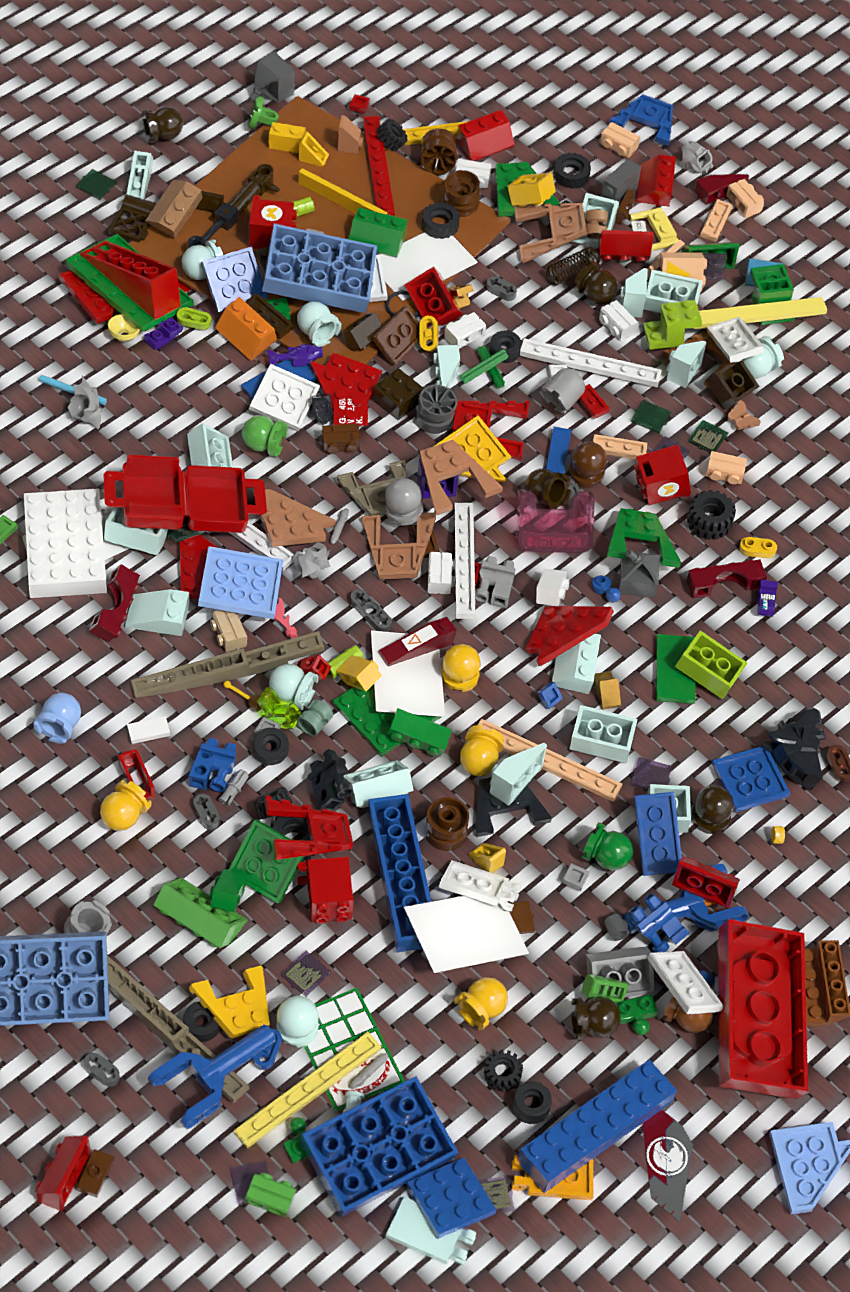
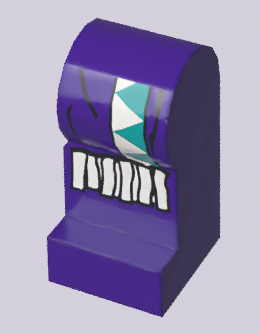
M760 581L757 615L773 617L778 582Z

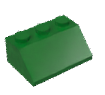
M358 207L353 219L349 240L376 245L377 253L397 258L407 235L408 220Z
M736 242L683 245L681 253H702L704 258L707 259L709 270L734 269L740 245ZM713 259H715L718 263L716 264L711 262Z

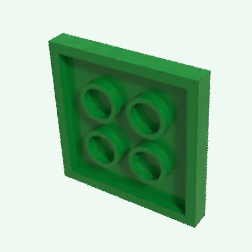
M255 819L229 871L247 875L246 885L274 902L281 903L298 870V864L302 862L304 856L275 860L272 845L274 839H291Z

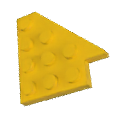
M476 416L436 444L439 445L454 440L497 482L506 481V478L498 468L509 461L511 456L479 416ZM469 471L458 475L473 478Z

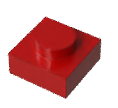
M354 94L349 110L365 114L370 104V98Z

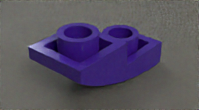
M169 318L158 323V328L145 334L143 340L156 350L174 339L183 330V327L173 318Z

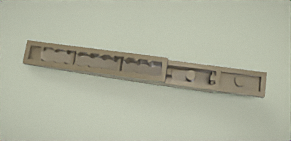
M317 631L247 652L242 648L133 679L131 682L136 698L165 694L270 671L278 666L288 664L290 660L322 652L325 649L320 633Z
M107 955L109 989L176 1055L181 1052L198 1054L207 1059L216 1057L215 1054L189 1032V1028ZM232 1071L224 1078L222 1093L235 1103L249 1090V1085Z

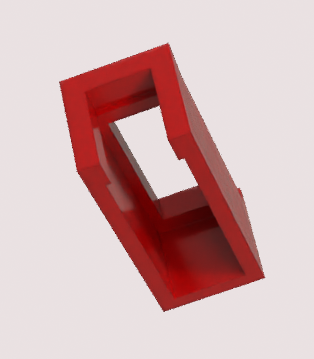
M128 750L118 755L119 767L127 783L129 781L133 782L128 769L135 766L146 788L144 790L146 793L144 795L145 799L148 800L155 797L154 784L138 750Z

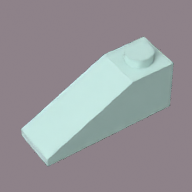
M134 151L127 194L142 199L145 198L154 160L151 153Z

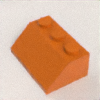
M240 297L225 308L215 327L250 362L277 340L275 329Z

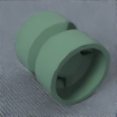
M314 700L307 707L308 711H304L297 718L299 728L312 737L317 736L323 729V726L333 718V712L330 707L320 700Z

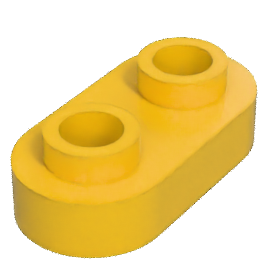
M425 316L420 321V346L426 352H432L438 346V322L432 316ZM432 323V327L428 329L427 325ZM428 341H432L431 346H427Z
M745 537L741 540L739 550L745 556L772 558L776 554L777 544L770 539Z

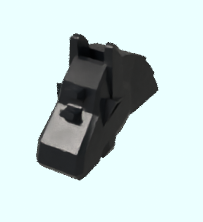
M816 708L804 709L795 721L792 718H789L786 724L783 720L778 723L779 732L771 731L768 734L772 741H763L761 743L765 750L773 754L777 765L780 766L785 775L789 776L797 784H801L810 790L823 778L817 749L820 740L825 739L823 729L817 728V726L822 725L820 711Z

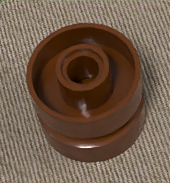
M432 129L425 133L421 140L422 165L428 172L433 174L448 173L455 167L457 161L456 139L448 130Z
M444 797L435 800L429 806L425 836L434 848L442 851H451L459 848L465 842L469 824V811L465 804L458 799Z

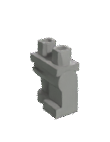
M488 556L486 561L482 562L479 575L480 587L475 590L476 601L487 602L489 598L488 587L493 586L491 605L507 609L515 576L514 561L506 560L504 565H498L495 557ZM496 598L504 599L505 601L499 602Z

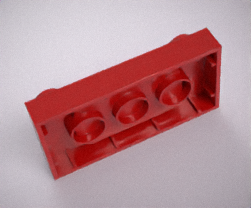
M728 919L718 928L719 1000L724 1006L722 1011L719 1012V1087L798 1099L808 1092L805 933Z

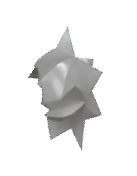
M82 375V385H73L75 395L70 399L71 403L68 409L74 419L92 423L99 430L102 408L99 407L96 387H90Z
M317 542L310 548H304L303 552L297 551L293 555V562L295 567L302 573V578L308 576L311 579H315L318 577L320 570L331 567L327 559L330 550H327L324 544Z

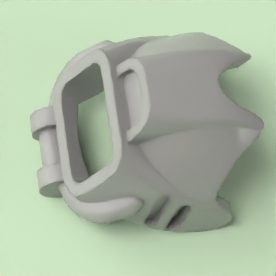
M689 141L690 145L682 146L683 160L679 162V166L686 170H695L706 174L709 169L713 168V158L710 151L697 142ZM704 156L707 162L701 167L698 160Z

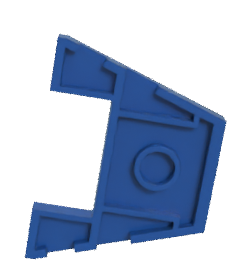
M642 94L630 103L628 108L622 109L616 117L613 116L610 119V123L612 122L624 128L628 120L632 119L638 123L659 129L655 141L669 146L673 105Z

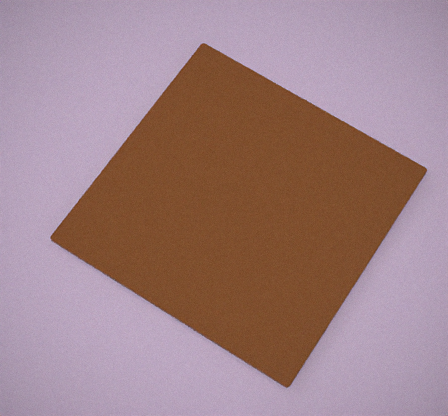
M300 96L294 97L277 113L279 115L277 123L305 127V132H308L329 154L324 166L320 167L299 161V153L270 149L269 133L272 125L264 124L195 185L202 191L224 195V202L228 203L246 185L247 178L259 165L269 164L274 169L273 184L279 187L280 190L275 192L268 189L260 196V199L293 202L301 198L311 197L314 204V212L297 217V220H294V222H297V229L307 230L309 228L324 232L325 235L348 240L356 213L300 185L299 171L303 168L376 206L365 134L361 132L363 146L362 148L359 147L358 154L338 151L340 119ZM384 146L395 217L408 220L407 235L404 240L406 242L424 233L421 225L424 209L430 204L444 203L445 180ZM479 201L477 211L473 214L460 216L458 231L453 235L473 258L510 224V218L507 216L498 217V211ZM252 202L238 216L237 223L229 231L220 228L209 239L216 240L215 246H220L223 255L249 247V223ZM195 208L175 239L150 225L147 229L148 235L144 241L141 240L140 243L132 241L129 243L141 255L177 268L178 281L214 302L207 279L195 280L190 278L182 268V257L188 249V239L192 236L203 237L215 224V212ZM443 217L432 219L437 224L449 223V220ZM460 272L445 279V283L448 285ZM385 282L388 298L394 291ZM266 292L268 297L265 300L287 298L288 307L291 308L290 317L291 322L294 324V329L282 339L276 335V341L287 348L301 346V344L316 346L310 341L309 336L301 331L297 324L299 310L310 301ZM396 295L389 302V308L395 314L404 306H408L413 314L418 310L411 297L402 301ZM386 300L369 302L366 313L325 305L331 314L339 319L342 325L337 336L334 334L329 339L330 343L322 346L323 357H319L314 362L326 366L334 352L368 364L381 351L376 343L371 341L368 343V347L362 351L351 350L341 332L363 315L376 312L384 326L393 317L386 310Z

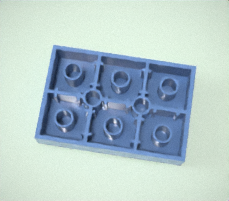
M274 224L262 291L366 313L371 295L377 246Z
M107 931L0 936V1025L109 1020Z

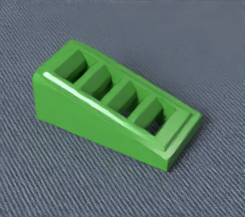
M587 974L581 992L588 999L602 996L610 998L614 1002L624 1001L629 984ZM616 987H619L616 996H614Z

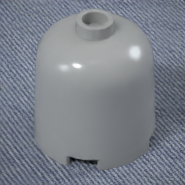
M562 368L541 387L540 394L547 404L551 402L556 406L554 410L565 414L585 391L583 376L577 370Z

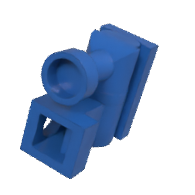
M208 738L205 744L202 743L189 774V786L206 791L211 773L216 771L217 776L211 779L209 787L216 792H223L226 787L224 779L227 774L233 772L236 764V745L228 742L224 749L219 748L218 741L213 738Z
M652 893L644 899L648 906L646 910L643 911L637 905L629 911L633 919L631 924L638 933L646 936L654 944L652 949L655 953L666 952L670 947L666 940H660L656 933L659 929L668 942L675 945L690 934L676 918L667 903Z

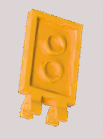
M514 1155L512 1170H523L517 1160L518 1155ZM593 1159L546 1193L538 1187L524 1170V1177L514 1176L512 1191L528 1189L529 1196L592 1200L594 1197Z

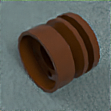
M457 170L450 173L446 177L444 184V203L454 206L459 211L458 214L460 216L473 214L477 211L480 201V181L478 176L467 170Z

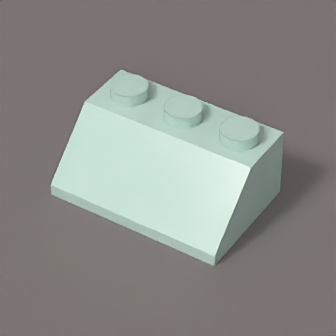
M652 270L646 292L644 310L661 313V304L695 300L696 304H698L703 281Z
M204 423L187 434L191 465L233 467L228 436Z
M115 507L105 523L104 540L158 555L164 545L168 529L127 527L123 523V508Z
M594 634L556 657L552 682H555L557 687L589 694L594 681L601 635Z
M398 760L344 775L345 783H349L353 790L352 794L349 795L350 799L359 808L368 807L369 799L403 795L414 791L409 768Z

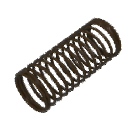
M589 246L546 267V275L549 282L557 286L569 279L575 278L576 274L580 271L575 259L580 269H582L578 257L584 267L585 264L581 256L584 258L587 267L590 262L588 253L592 260H594L588 250L593 253L596 263L599 264L598 253ZM569 262L571 263V266H572V268H573V270H574V273L572 272V269H571V267H570V265H569ZM562 264H563L564 267H565V270H566V272H567V274H568V277H567V275H566V273H565V271H564V269H563ZM566 264L568 265V268H569V270H570V272H571V275L569 274V271H568V269H567V267H566ZM550 267L552 269L554 279L558 282L557 284L553 281L551 277Z

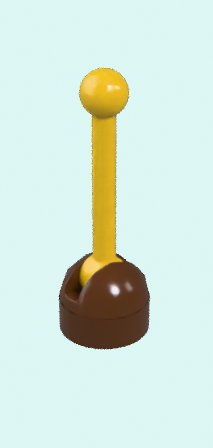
M230 681L224 682L225 688H230L249 700L248 705L252 710L259 712L265 704L263 697L259 695L250 697L232 686Z

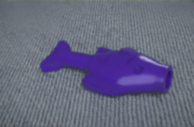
M308 344L289 347V353L276 354L274 351L268 350L269 364L274 366L278 361L291 360L293 361V367H303L319 357H323L322 346L318 347Z

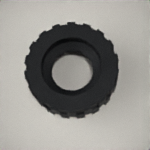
M562 154L555 161L553 177L559 185L565 188L583 187L590 178V162L581 154ZM575 167L580 170V173L568 174L564 171V168Z
M448 203L430 204L422 213V229L434 238H449L458 231L459 211ZM443 217L448 219L449 223L437 224L432 219Z

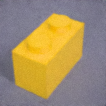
M272 122L269 133V148L299 153V143L306 128Z
M353 655L336 670L346 685L363 691H367L382 676L378 671V665L373 660L369 661L363 657Z

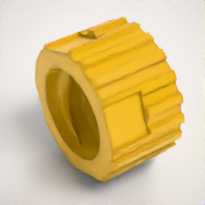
M772 826V843L783 844L785 840L784 827Z

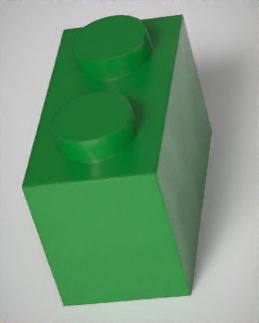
M224 869L221 876L216 877L215 884L210 889L211 907L235 913L245 892L247 875Z

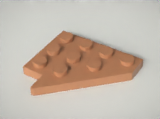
M271 489L265 490L267 512L259 516L271 547L323 542L326 539L323 528L335 527V519ZM253 491V492H252V498H253V501H254V503H255V494H254V491Z

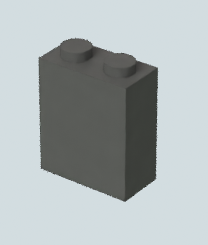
M630 159L624 161L604 179L601 197L619 201L620 206L628 189L634 190V193L637 191L641 166Z

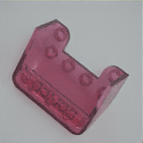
M518 490L517 533L520 548L524 551L541 552L589 551L593 545L595 508L593 493L578 492L573 497L572 509L555 510L536 509L535 494L529 490Z

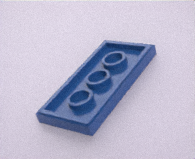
M284 360L275 365L308 381L315 382L317 380L310 364L303 367H293V361ZM267 370L241 384V389L251 400H253Z
M674 792L634 796L643 876L676 873L682 854Z

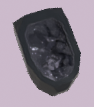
M331 393L313 395L312 406L314 415L322 425L327 424L333 416Z

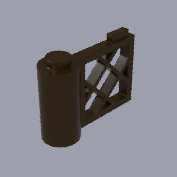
M129 194L125 195L122 207L107 229L108 233L112 235L118 234L122 238L138 243L141 240L144 241L148 235L147 229L150 224L146 222L138 224L137 220H146L157 203ZM123 214L131 216L130 218L122 219ZM127 223H135V226H131L128 228L126 226ZM120 225H123L124 229L121 230L114 229L115 227ZM138 230L139 234L136 236L130 234V232Z

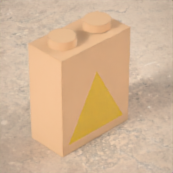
M661 252L659 271L702 280V286H705V275H703V272L707 268V259L704 258L702 253Z

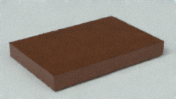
M408 306L400 309L372 337L391 366L396 365L420 341V323Z

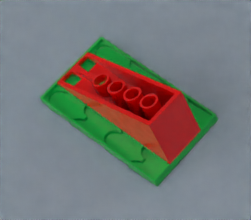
M118 234L65 259L66 265L69 266L72 272L82 278L85 284L105 298L108 304L123 314L125 319L142 332L173 317L179 309L194 306V300L178 286L177 268L141 255Z

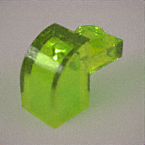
M266 687L257 701L263 710L261 716L281 724V728L294 729L297 724V718L302 714L293 701H281L272 687Z

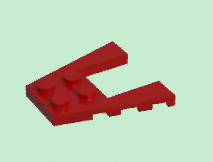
M457 401L452 433L476 416H479L489 428L492 412L527 419L530 401H525V403H516V401H507V403H497V401H490V403ZM496 437L511 458L521 461L523 442Z
M266 795L264 803L268 816L306 818L311 841L274 839L272 845L275 860L352 849L353 839L347 814L321 809V811L313 810L310 805L303 804L301 807L293 805L291 801L281 799V802L272 800L271 796Z

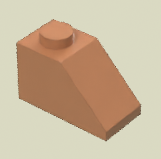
M341 115L338 151L358 154L359 147L362 148L363 146L361 130L346 116Z

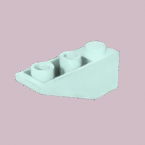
M437 346V353L433 354L434 364H437V367H435V377L439 378L436 385L450 388L459 371V346Z

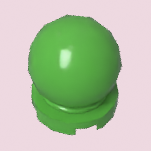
M256 415L244 423L241 432L243 441L254 451H265L268 449L269 455L278 457L283 449L280 446L282 438L286 439L287 424L281 420H277L274 424L272 419Z

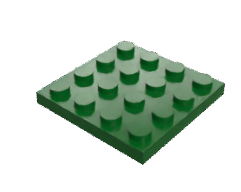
M374 684L367 691L353 687L333 700V706L381 757L404 743L403 741H394L390 736L386 735L394 713L376 711ZM417 715L432 722L441 718L440 716Z

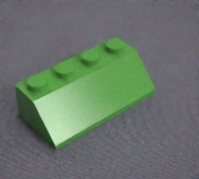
M182 877L163 884L154 903V906L159 908L162 914L170 915L176 919L179 925L187 926L195 935L204 937L209 940L212 946L217 948L230 944L248 920L237 912L234 913L211 907L212 898H209V894Z

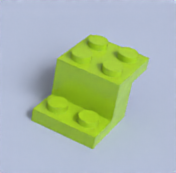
M695 300L661 304V321L643 323L644 333L650 350L684 344L686 328L702 327V319Z

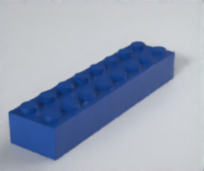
M408 794L369 799L368 816L396 952L423 949L404 908L431 902Z
M649 1059L521 1148L517 1160L538 1187L546 1193L671 1104L677 1090Z

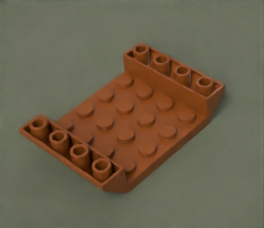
M839 940L818 941L816 948H805L807 1027L828 1026L850 1017V1005Z

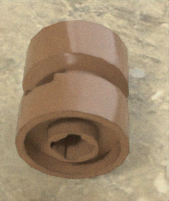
M595 209L586 211V223L588 225H586L587 234L585 237L598 239L601 231L607 230L605 225L608 222L607 211Z

